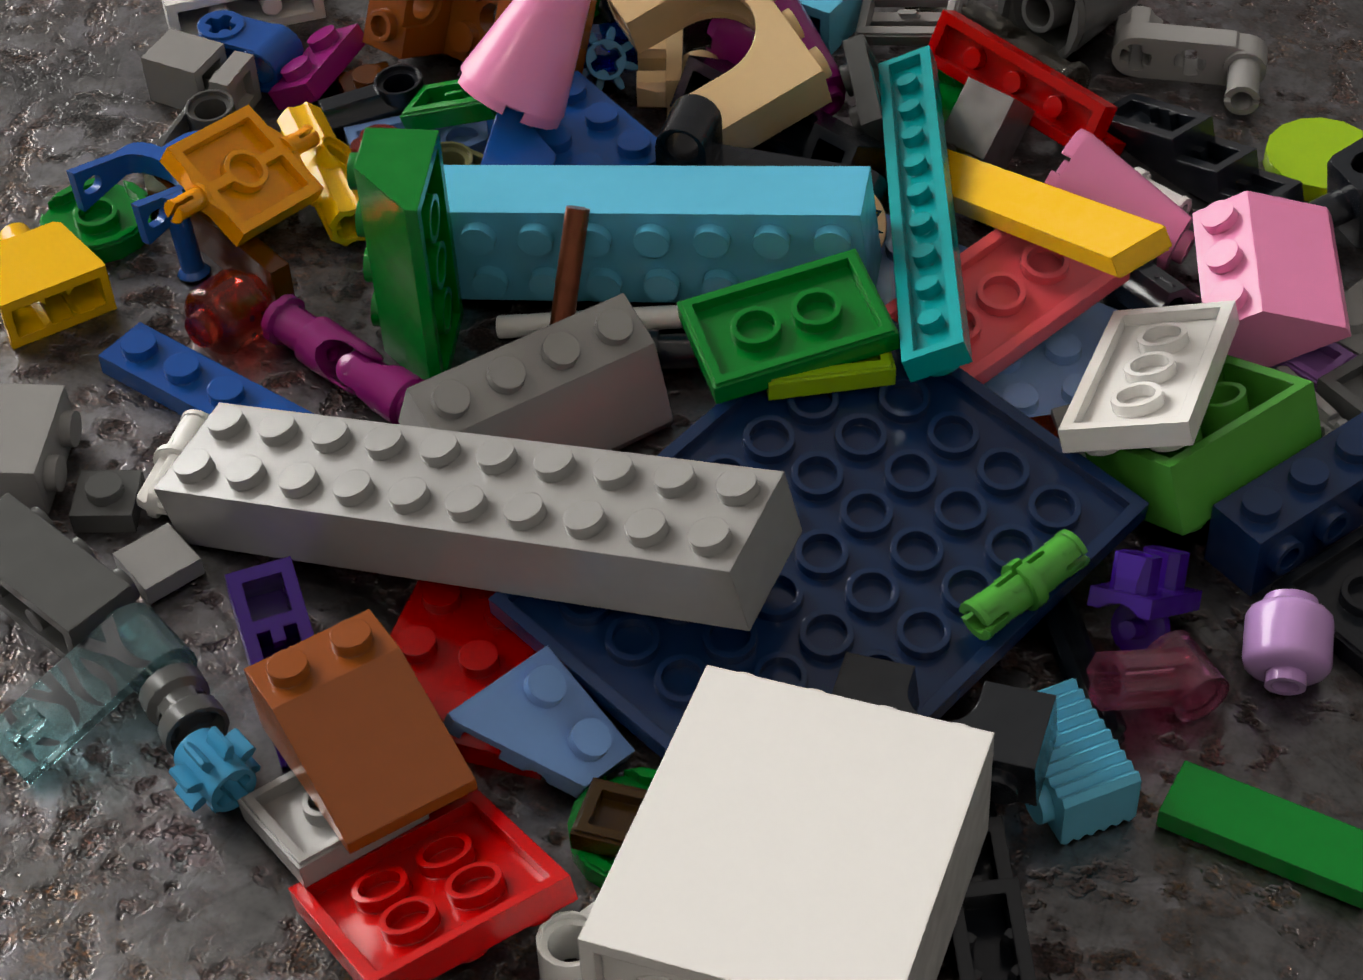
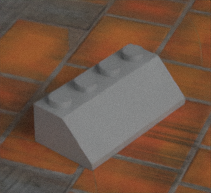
M624 293L408 387L398 420L400 425L618 451L671 426L674 421L655 342Z

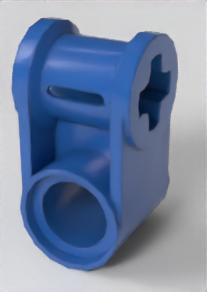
M228 10L210 12L201 17L197 23L198 36L224 43L227 59L234 51L254 55L260 90L264 93H268L283 77L280 73L281 69L289 61L304 53L302 42L297 34L282 24L264 22Z

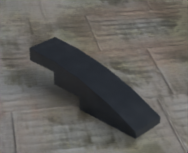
M1131 93L1113 103L1118 109L1107 133L1126 143L1124 149L1134 158L1174 185L1211 204L1244 191H1252L1304 202L1301 181L1259 169L1257 148L1216 137L1213 117L1211 115Z
M990 802L988 831L947 948L953 979L1036 980L1018 877H1013L1003 818L1002 816H997L995 803Z

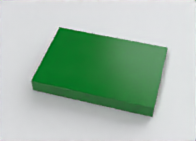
M856 248L676 302L679 319L716 404L768 389V383L773 379L833 365L854 363L900 349L899 332Z

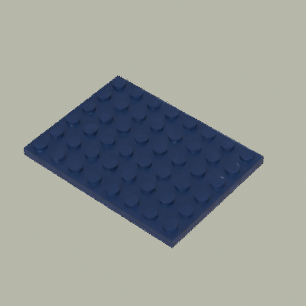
M892 319L897 331L899 332V324ZM901 349L891 351L896 366L895 385L768 400L766 390H762L716 404L657 455L785 472L802 533L750 631L496 592L489 598L490 613L536 652L548 646L593 701L662 759L707 665L736 672H747L757 677L799 687L819 689L829 694H832L846 652L915 666L920 703L917 713L922 716L940 719L1146 518L1149 503L1080 453H1063L1059 438L960 367L944 376H929L910 382L901 362ZM1060 530H1070L1081 539L1088 551L1085 555L1090 557L1088 566L1067 578L1051 591L1046 604L1035 611L1027 609L986 641L977 638L967 628L961 618L964 614L959 612L960 604L981 592L1001 576V570L1004 565L1012 559L1020 558L1022 560L1031 555Z

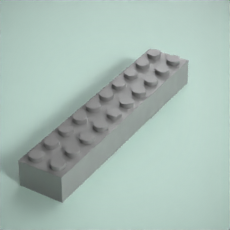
M220 402L154 488L176 532L187 544L275 558L291 556V559L294 561L745 631L751 630L802 533L784 471Z

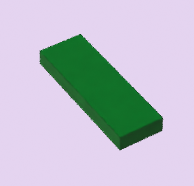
M1187 760L1184 761L1158 811L1156 826L1363 909L1362 829Z

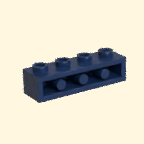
M1363 412L1213 505L1204 559L1250 597L1363 525Z

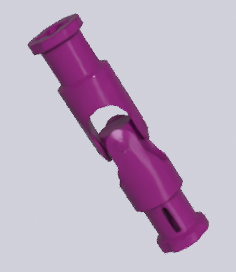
M293 294L282 295L278 300L269 305L263 315L261 328L263 330V337L274 345H286L295 352V356L300 363L347 394L360 398L373 412L388 422L399 424L398 420L406 389L424 381L422 378L403 366L384 363L383 355L375 348L326 316L316 317L305 309L304 301Z

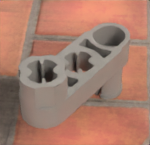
M1133 6L1127 13L1118 16L1115 25L1111 59L1119 72L1131 77L1226 86L1224 105L1227 110L1233 114L1247 115L1254 112L1259 106L1260 83L1264 80L1267 73L1268 47L1264 40L1258 36L1239 33L1236 30L1163 24V20L1156 16L1151 8ZM1185 50H1196L1197 59H1186Z

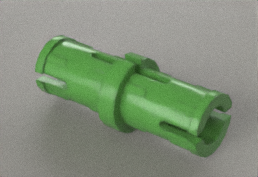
M1063 529L1031 555L1022 560L1020 558L1012 559L1002 567L1001 576L995 579L993 583L960 604L959 612L964 614L961 617L963 622L973 635L986 641L1027 609L1030 611L1038 610L1047 603L1051 591L1067 578L1088 566L1090 557L1085 555L1088 552L1086 546L1076 534L1070 530Z

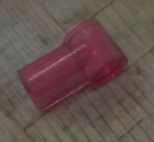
M1183 630L1172 631L1159 637L1147 649L1096 652L1086 669L1089 676L1088 695L1100 711L1169 707L1180 721L1192 722L1209 715L1219 707L1229 692V682L1193 637Z

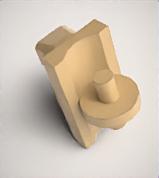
M683 29L638 54V71L636 74L637 108H667L668 116L671 110L670 104L689 55L718 59V57L709 51L700 49L683 55Z

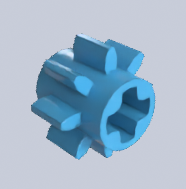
M615 27L609 28L606 39L598 41L593 32L590 34L589 43L591 46L587 49L584 63L585 68L582 75L585 77L591 75L595 78V86L601 91L606 80H612L618 89H624V82L619 75L624 69L629 71L638 70V65L626 61L625 52L632 49L633 45L631 42L628 41L620 45L614 41L616 35ZM599 45L605 51L615 49L618 52L619 58L613 62L616 71L612 75H609L604 69L596 72L592 69L591 63L597 58L594 49Z
M216 726L201 728L190 733L178 745L174 753L175 766L169 769V774L178 783L174 791L193 812L200 809L205 803L214 813L227 812L239 807L237 800L254 791L257 778L255 773L260 771L261 768L252 757L256 748L237 728L229 731L226 736Z

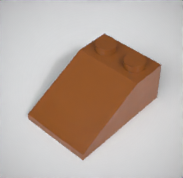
M370 609L244 668L262 728L349 854L478 789L476 778L400 647Z

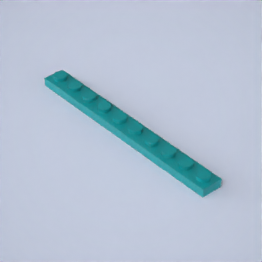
M930 45L878 64L901 362L910 382L929 376H944L955 371L959 366L973 362L938 69Z

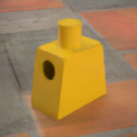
M16 222L5 226L1 230L0 313L13 350L117 309L106 265L61 222H50L32 230L26 224Z

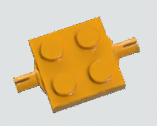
M248 104L166 148L159 162L185 189V192L164 203L166 216L169 218L173 215L171 222L180 224L197 212H204L236 247L240 246L318 199L324 187L305 167L300 156L319 145L320 137L318 132L314 131L311 133L314 127L307 124L295 132L283 136L280 132L268 126Z

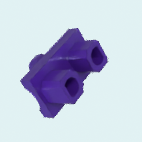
M1160 545L1144 546L1143 551L1130 549L1115 550L1110 582L1090 585L1088 606L1101 608L1121 604L1113 614L1111 634L1115 644L1124 653L1133 657H1146L1159 652L1167 644L1170 636V620L1168 617L1199 610L1202 590L1185 587L1190 557L1189 552Z

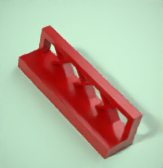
M943 9L928 44L937 62V69L965 85L968 77L975 79L1035 110L1029 125L1064 147L1073 135L1082 128L1094 134L1117 155L1121 156L1126 143L1107 133L1118 109L1117 106L955 10Z

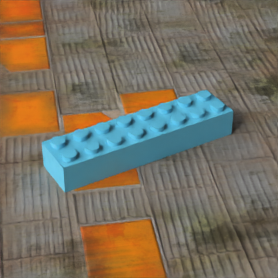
M444 165L462 299L553 301L565 208L567 205L590 209L577 301L604 302L624 293L629 302L676 303L855 248L875 287L877 285L882 254L870 166Z

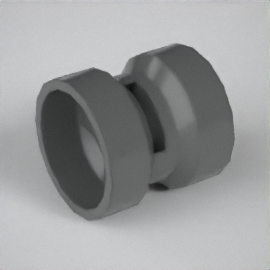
M181 662L165 666L152 674L141 687L139 694L140 705L147 718L158 726L157 731L160 740L172 756H174L180 742L198 729L216 726L224 736L227 734L230 724L228 714L219 700L210 695L208 682L195 665Z

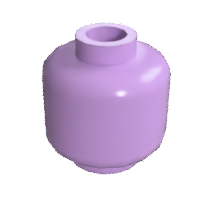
M1278 589L1268 592L1262 600L1255 602L1245 615L1242 646L1244 669L1254 679L1264 682L1265 689L1272 693L1287 696L1304 693L1307 686L1323 681L1332 670L1335 632L1333 615L1318 602V599L1313 594L1306 591Z

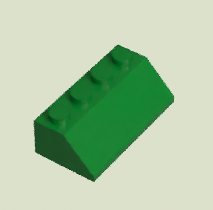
M365 127L358 152H351L348 157L347 182L350 190L358 191L359 201L355 212V228L357 236L365 237L367 247L363 258V275L365 282L373 283L374 286L371 300V322L374 327L381 328L384 351L400 366L407 368L423 380H427L451 369L464 315L439 130Z

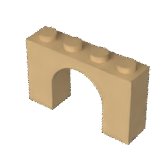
M607 0L614 19L638 54L648 50L683 28L705 19L727 18L736 20L747 25L755 32L754 40L748 53L736 66L690 93L708 98L720 110L724 145L752 149L832 102L826 79L832 76V72L825 57L816 46L809 50L801 40L805 36L797 18L789 8L781 12L774 3L777 0Z

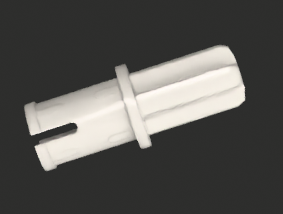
M196 409L185 411L168 443L159 446L154 452V467L136 497L137 506L146 510L147 516L159 518L161 514L167 515L154 488L209 416L208 413Z

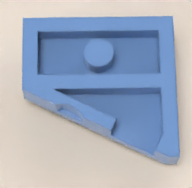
M545 646L453 709L443 721L449 734L459 739L463 732L474 736L501 750L499 759L522 771L531 770L539 773L548 784L576 798L590 786L593 777L600 779L608 776L627 762L635 752L634 748L548 646Z

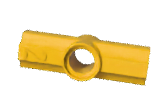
M307 101L300 106L287 107L277 119L281 129L280 133L283 136H287L308 124L314 127L311 133L317 131L320 137L317 147L300 155L305 167L324 187L318 199L310 205L315 207L331 241L343 246H348L356 241H365V237L357 236L355 228V212L359 201L358 191L350 190L347 182L348 157L354 151L336 138L320 107Z

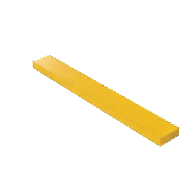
M947 149L954 210L956 213L1118 278L1126 276L1172 247L1170 237L1164 225Z

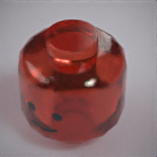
M234 268L221 270L194 287L186 296L184 304L186 332L199 347L208 348L220 355L235 354L263 335L261 321L265 311L273 302L271 293L264 282L254 274L245 273Z

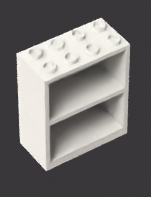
M707 665L577 939L582 980H937L988 831L995 733L973 728L962 723L947 722L897 710L886 705H875L837 696L819 689L799 687L757 677L747 672H736Z

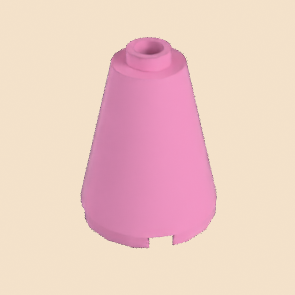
M512 0L461 64V69L457 75L460 76L458 80L460 87L474 99L501 115L505 108L508 107L524 113L520 121L522 124L545 130L557 129L565 116L591 0Z
M1082 128L1078 130L1061 152V154L1071 158V160H1064L1056 172L1051 170L1044 183L1164 225L1170 237L1172 247L1157 257V266L1166 270L1171 261L1181 265L1195 242L1194 232L1189 230L1193 218L1094 134Z

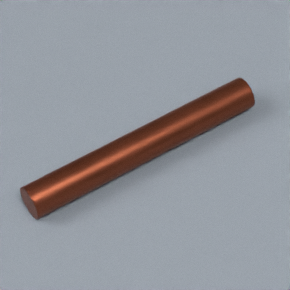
M567 205L565 208L549 325L576 314L590 214L589 208Z

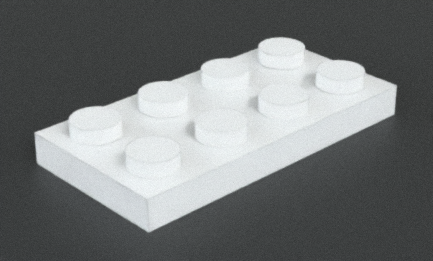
M1236 301L1113 311L1058 429L1062 452H1086L1091 456H1106L1124 449L1150 448L1156 452H1171L1184 446L1194 445L1240 323Z

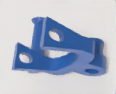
M197 131L182 134L162 147L151 143L133 142L112 154L66 170L77 206L84 212L128 174L144 173L157 176L174 184V187L131 203L142 242L148 245L152 244L169 228L181 267L177 277L184 282H195L205 278L210 273V266L202 260L191 218L185 219L180 224H175L171 222L173 215L168 218L164 212V203L184 193L185 189L159 162L167 147ZM92 176H95L93 185L84 190V183ZM159 209L157 218L148 223L150 214Z

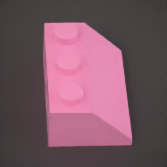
M1244 191L1225 200L1213 202L1206 208L1192 213L1201 302L1236 301L1240 323L1227 355L1265 367H1272L1351 337L1333 220L1327 207L1252 191Z

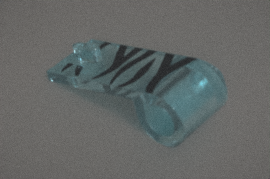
M131 603L113 610L96 629L0 715V752L23 780L31 785L133 691L139 695L145 681L157 670L170 664L181 662L193 664L197 667L198 660L194 652L152 607L145 603Z

